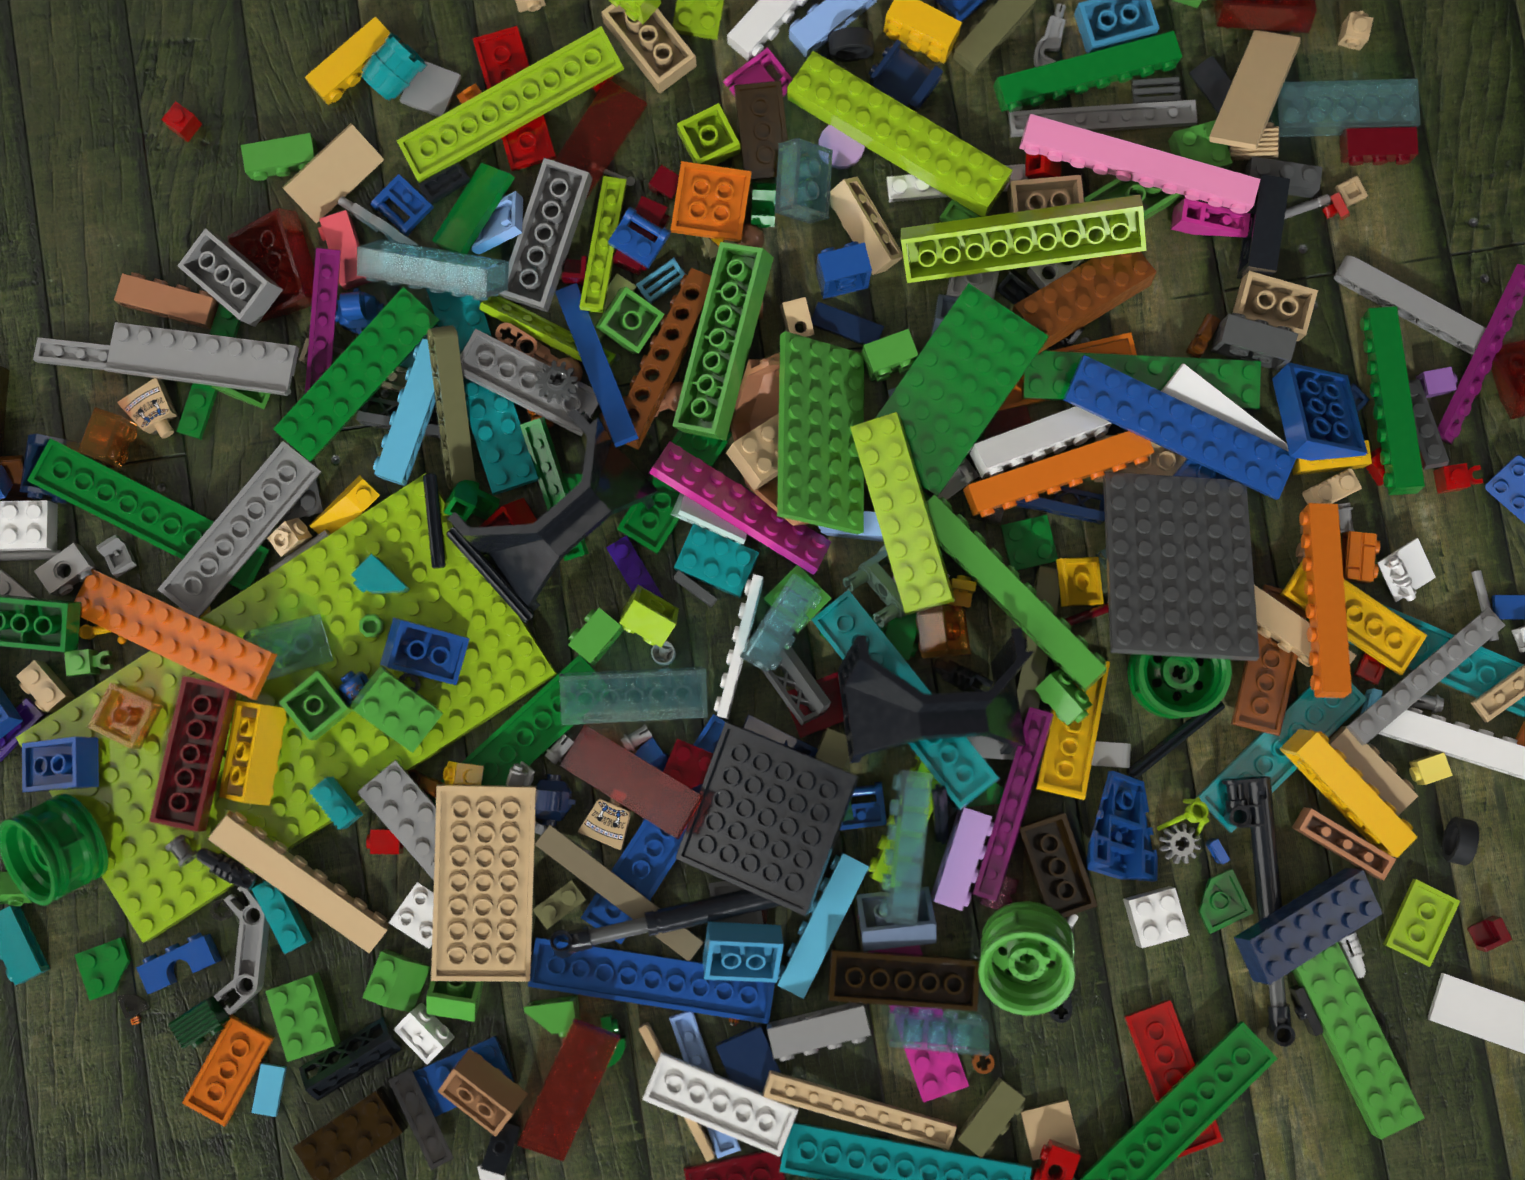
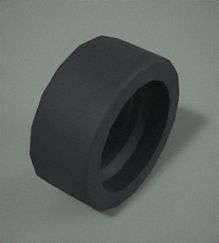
M847 27L834 31L829 36L830 56L839 61H858L868 58L874 52L872 32L862 27Z
M1454 817L1449 821L1442 842L1444 860L1464 866L1471 863L1479 844V827L1477 822L1460 817Z

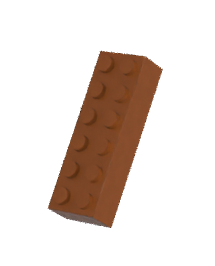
M1141 252L1092 258L1015 304L1012 312L1049 336L1038 352L1039 354L1151 286L1157 271Z

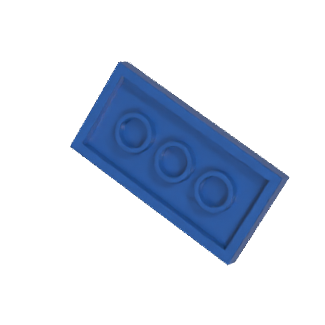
M496 1035L413 1071L434 1117L457 1107L437 1091L469 1048L475 1053L480 1054L494 1068L499 1069L512 1082L515 1081Z

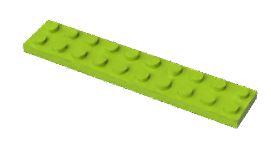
M601 26L403 136L397 142L417 181L420 183L624 70V67Z

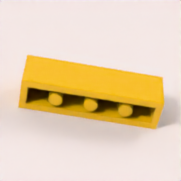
M374 17L305 76L307 82L327 105L338 101L342 97L343 92L359 83L363 67L371 58L372 53L376 52L386 42L385 38L390 32Z

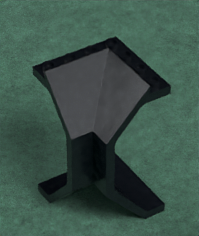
M575 407L567 414L587 436L582 480L541 518L532 524L471 528L456 512L448 518L462 536L489 561L532 611H535L540 606L536 599L566 554L611 515L640 502H643L649 510L655 505L652 496L658 492L656 487L619 447H615L614 442L597 418L593 421L585 411L580 414Z
M1022 628L1011 629V637L991 662L994 682L991 689L980 692L925 694L879 664L869 654L867 635H857L837 670L849 763H859L862 757L867 754L924 739L985 736L1004 743V746L1000 749V754H1010L1016 746H1026L1015 676L1035 651H1026L1027 639L1023 636Z

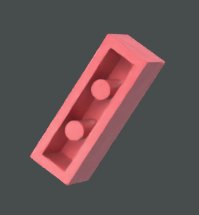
M347 210L319 218L321 227H318L322 241L326 240L328 249L341 250L339 284L342 288L348 290L372 282L352 218Z

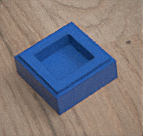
M1211 838L1205 842L1216 863L1224 864L1230 861L1217 838Z

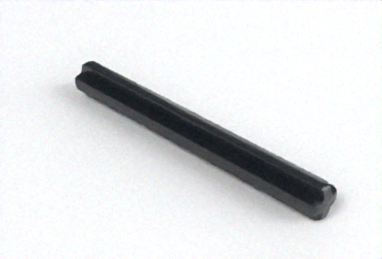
M455 526L447 532V537L521 620L528 622L534 616L533 611L484 556L462 536Z
M1220 701L1216 707L1207 713L1191 717L1126 770L1127 774L1132 778H1139L1225 708L1223 702Z

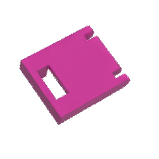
M767 47L728 76L723 83L728 87L732 83L734 85L774 81L765 69L769 64H772L782 77L780 79L782 93L785 96L787 94V87L793 79ZM733 85V86H731V87L729 88V91H730V92L733 94V96L735 97L734 85Z

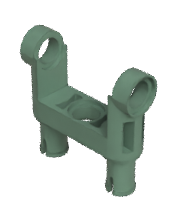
M885 545L881 547L875 556L860 564L856 572L843 579L845 588L851 585L847 589L850 592L865 582L868 583L887 605L873 615L876 623L881 620L878 623L880 627L885 626V624L896 617L903 618L907 615L902 605L897 584L882 568L890 563Z

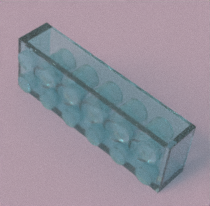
M1418 79L1284 82L1271 113V123H1274V126H1279V137L1341 135L1346 128L1418 127L1420 125Z
M382 239L357 247V276L366 277L367 281L386 280L389 285H401L403 283L408 284V287L411 289L430 288V291L434 293L448 291L452 292V295L456 297L470 295L473 296V299L479 301L488 300V297L498 296L500 292L508 290L509 261Z
M704 667L559 673L561 725L708 718L706 669Z
M899 770L898 775L894 774L892 789L896 790V799H891L890 814L894 815L893 824H888L887 839L891 840L890 849L885 850L884 864L888 865V872L883 874L882 889L886 891L885 899H880L879 914L883 916L886 922L908 925L917 924L932 773Z

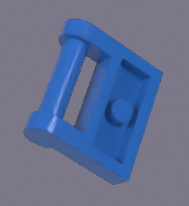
M399 174L370 204L373 209L379 210L399 229V232L406 237L412 233L417 224L434 208ZM388 198L410 217L406 222L385 204Z
M629 207L609 239L608 244L649 269L667 241L671 231L665 227L663 229L637 214V210ZM634 222L657 236L658 238L655 243L629 228L630 223Z
M874 782V785L855 788L852 797L875 794L876 802L851 804L854 819L843 821L840 830L887 824L882 782Z

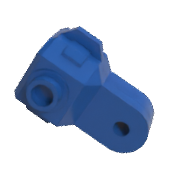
M354 288V291L350 293H341L340 299L337 300L336 323L339 322L344 329L359 336L385 307L384 303L380 304L376 297L361 292L359 288Z

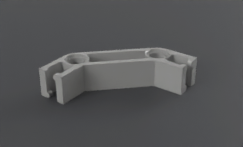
M242 887L237 889L240 892L243 891L250 901V905L244 907L237 900L238 896L236 894H230L224 899L240 919L234 979L214 995L217 1001L223 999L226 1001L229 998L227 993L233 989L240 995V999L235 1004L224 1007L229 1015L238 1011L263 988L270 927L252 890ZM253 908L260 912V919L258 921L251 917ZM246 978L252 980V990L245 988L244 980Z

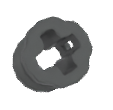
M184 835L176 837L165 847L167 851H171L177 858L180 868L190 863L197 856V851H193L185 841L186 837Z

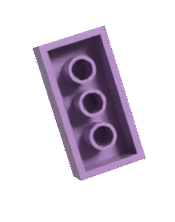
M965 807L961 810L958 808L930 895L932 901L960 911L963 910L964 906L968 907L972 895L969 892L971 882H976L979 874V869H976L979 859L983 860L987 848L983 844L986 836L990 837L994 827V822H991L992 816Z

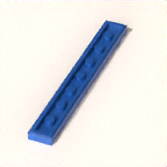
M577 283L555 291L615 447L639 439L588 311L580 310L581 293Z

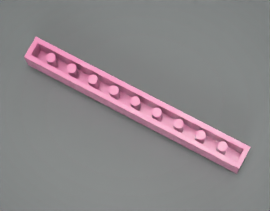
M1030 114L1026 122L1019 148L1030 155L1041 154L1048 156L1047 158L1051 161L1060 162L1062 160L1069 162L1076 168H1090L1097 174H1111L1122 181H1136L1143 187H1157L1167 194L1178 193L1185 195V198L1189 200L1206 201L1213 207L1224 206L1231 208L1232 212L1239 214L1248 213L1254 206L1261 180Z

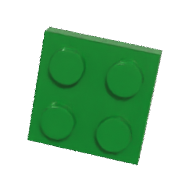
M1047 515L1000 526L1009 565L1016 571L1053 563L1058 559Z

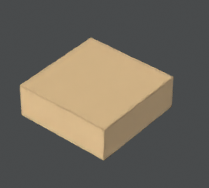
M1358 176L1335 187L1336 192L1340 193L1346 207L1368 197Z

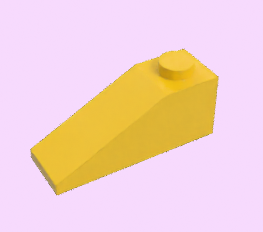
M359 475L309 526L318 534L326 529L332 534L361 515L380 494Z

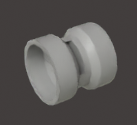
M665 641L662 647L657 645L652 647L651 656L657 664L666 666L674 661L676 651L671 643Z

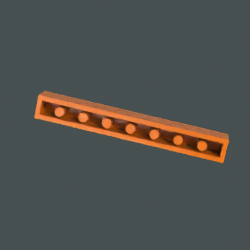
M1127 431L969 484L963 491L972 515L980 514L981 517H986L994 514V509L1003 507L1006 510L1017 506V501L1025 499V502L1036 500L1039 498L1038 494L1047 492L1048 495L1061 491V486L1069 484L1071 488L1082 484V479L1091 477V480L1105 476V471L1112 469L1114 473L1126 469V464L1134 462L1135 466L1149 461L1148 456L1154 453L1151 441Z
M1309 503L1300 512L1299 522L1303 526L1301 547L1305 550L1302 567L1303 571L1306 572L1307 579L1304 583V593L1308 595L1306 617L1309 618L1310 623L1307 631V639L1311 642L1309 664L1313 667L1310 685L1311 689L1314 690L1315 697L1345 698L1352 693L1338 504Z

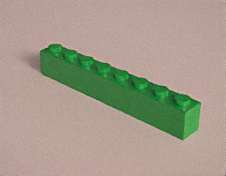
M1171 31L997 77L993 87L1001 112L1007 110L1009 112H1016L1029 104L1031 106H1038L1043 104L1045 100L1053 98L1054 101L1065 98L1067 94L1074 92L1076 95L1087 92L1089 88L1097 87V89H1102L1109 86L1112 82L1119 81V83L1130 81L1134 76L1141 75V77H1147L1157 70H1172L1182 58L1175 32Z
M1397 306L1368 308L1360 319L1361 331H1364L1365 335L1363 349L1368 355L1367 373L1371 375L1370 395L1374 397L1375 402L1373 415L1374 419L1378 422L1377 440L1381 442L1382 448L1380 462L1385 468L1384 486L1388 488V495L1417 494L1425 487L1398 309Z

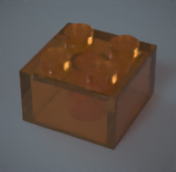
M95 407L77 452L96 461L121 469L122 464H125L128 459L129 452L127 450L129 445L136 438L137 425L120 415Z
M939 606L917 612L916 625L919 629V650L922 653V658H946L971 654L965 606Z
M110 683L88 728L130 749H141L163 705L121 684Z

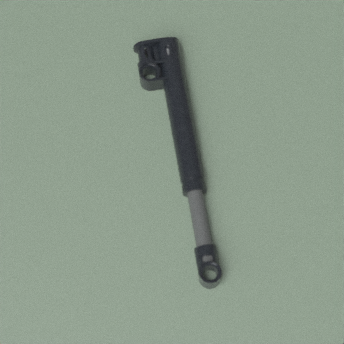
M1256 776L1224 779L1222 784L1226 785L1227 792L1223 813L1224 820L1229 825L1238 828L1250 827L1259 922L1282 907L1271 777ZM1236 810H1240L1242 813V817L1238 822L1233 820V814ZM1283 976L1269 985L1270 1004L1267 1005L1269 1020L1267 1035L1278 1045L1287 1047L1294 1042L1296 1034L1291 1025L1290 1005L1286 1003ZM1285 1028L1284 1036L1277 1039L1278 1030Z
M743 889L657 909V911L644 912L645 917L590 930L588 927L572 931L558 930L552 934L550 944L557 957L567 958L573 953L593 949L592 945L643 933H649L650 937L661 932L663 934L782 905ZM561 940L568 941V945L565 948H557L556 945Z

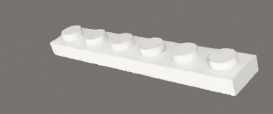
M1025 164L1007 165V167L1013 170L1010 181L1028 179L1025 176ZM913 175L886 177L888 202L948 197ZM1009 183L1007 184V186L1005 187V189H1004L1003 191H1007V188H1008V186H1009Z

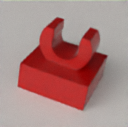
M1338 192L1330 196L1333 204L1323 209L1326 218L1329 219L1336 214L1339 215L1341 220L1349 217L1350 212L1340 193Z

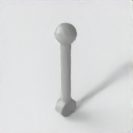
M592 162L589 165L591 171H599L615 178L627 179L628 186L635 184L633 177L627 178L599 167L596 162Z

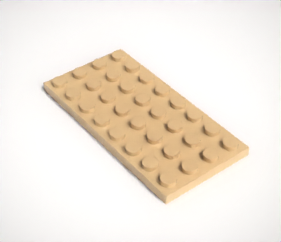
M437 784L431 981L530 982L536 786Z

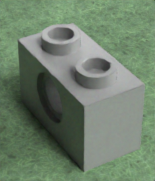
M72 543L34 570V572L51 595L64 596L73 590L72 586L79 581L84 582L86 576L92 575L91 569L96 570L98 568L82 545ZM70 566L71 573L68 577H65L64 569Z

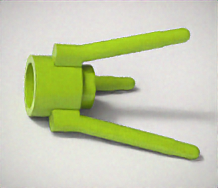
M1199 797L1183 799V803L1190 804L1185 808L1184 814L1159 825L1157 830L1160 831L1187 819L1192 823L1200 822L1194 833V836H1199L1204 825L1209 822L1207 818L1209 813L1207 805Z

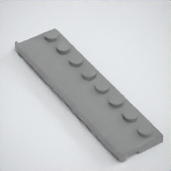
M115 322L104 370L121 374L288 396V394H291V378L295 373L299 348L287 344Z

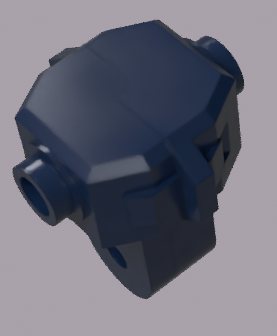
M547 774V779L540 780L536 785L535 816L536 819L542 820V825L548 826L550 824L557 826V821H562L572 805H576V800L572 799V791L567 782L561 780V775Z

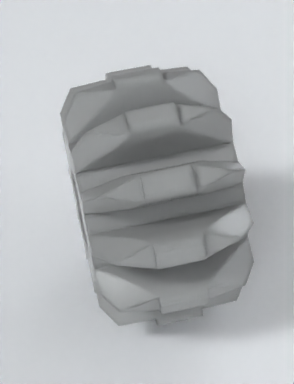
M1181 823L1179 828L1177 824L1172 825V832L1167 828L1163 830L1167 837H1159V841L1165 842V845L1159 849L1160 851L1168 850L1165 854L1166 859L1169 860L1173 857V863L1179 864L1180 860H1182L1183 863L1187 864L1189 863L1188 855L1194 859L1197 857L1193 849H1201L1200 845H1195V841H1199L1201 838L1198 835L1192 836L1195 828L1190 827L1187 830V824ZM1176 840L1184 841V847L1175 845Z

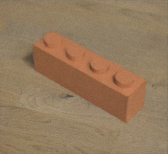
M132 272L131 276L122 273L114 301L121 306L211 330L219 302L208 292L200 290L199 293L190 292V288L177 284L175 288L168 286V282L154 278V281L145 280V276Z
M1303 807L1292 826L1294 830L1359 869L1364 870V872L1374 878L1385 880L1396 861L1392 856L1312 808Z

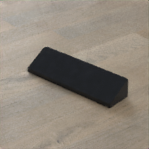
M1211 56L1193 69L1189 75L1219 115L1232 81L1214 56Z
M1014 269L1008 273L996 288L1013 305L1039 290ZM1080 328L1060 340L1059 343L1063 347L1071 346L1085 328Z

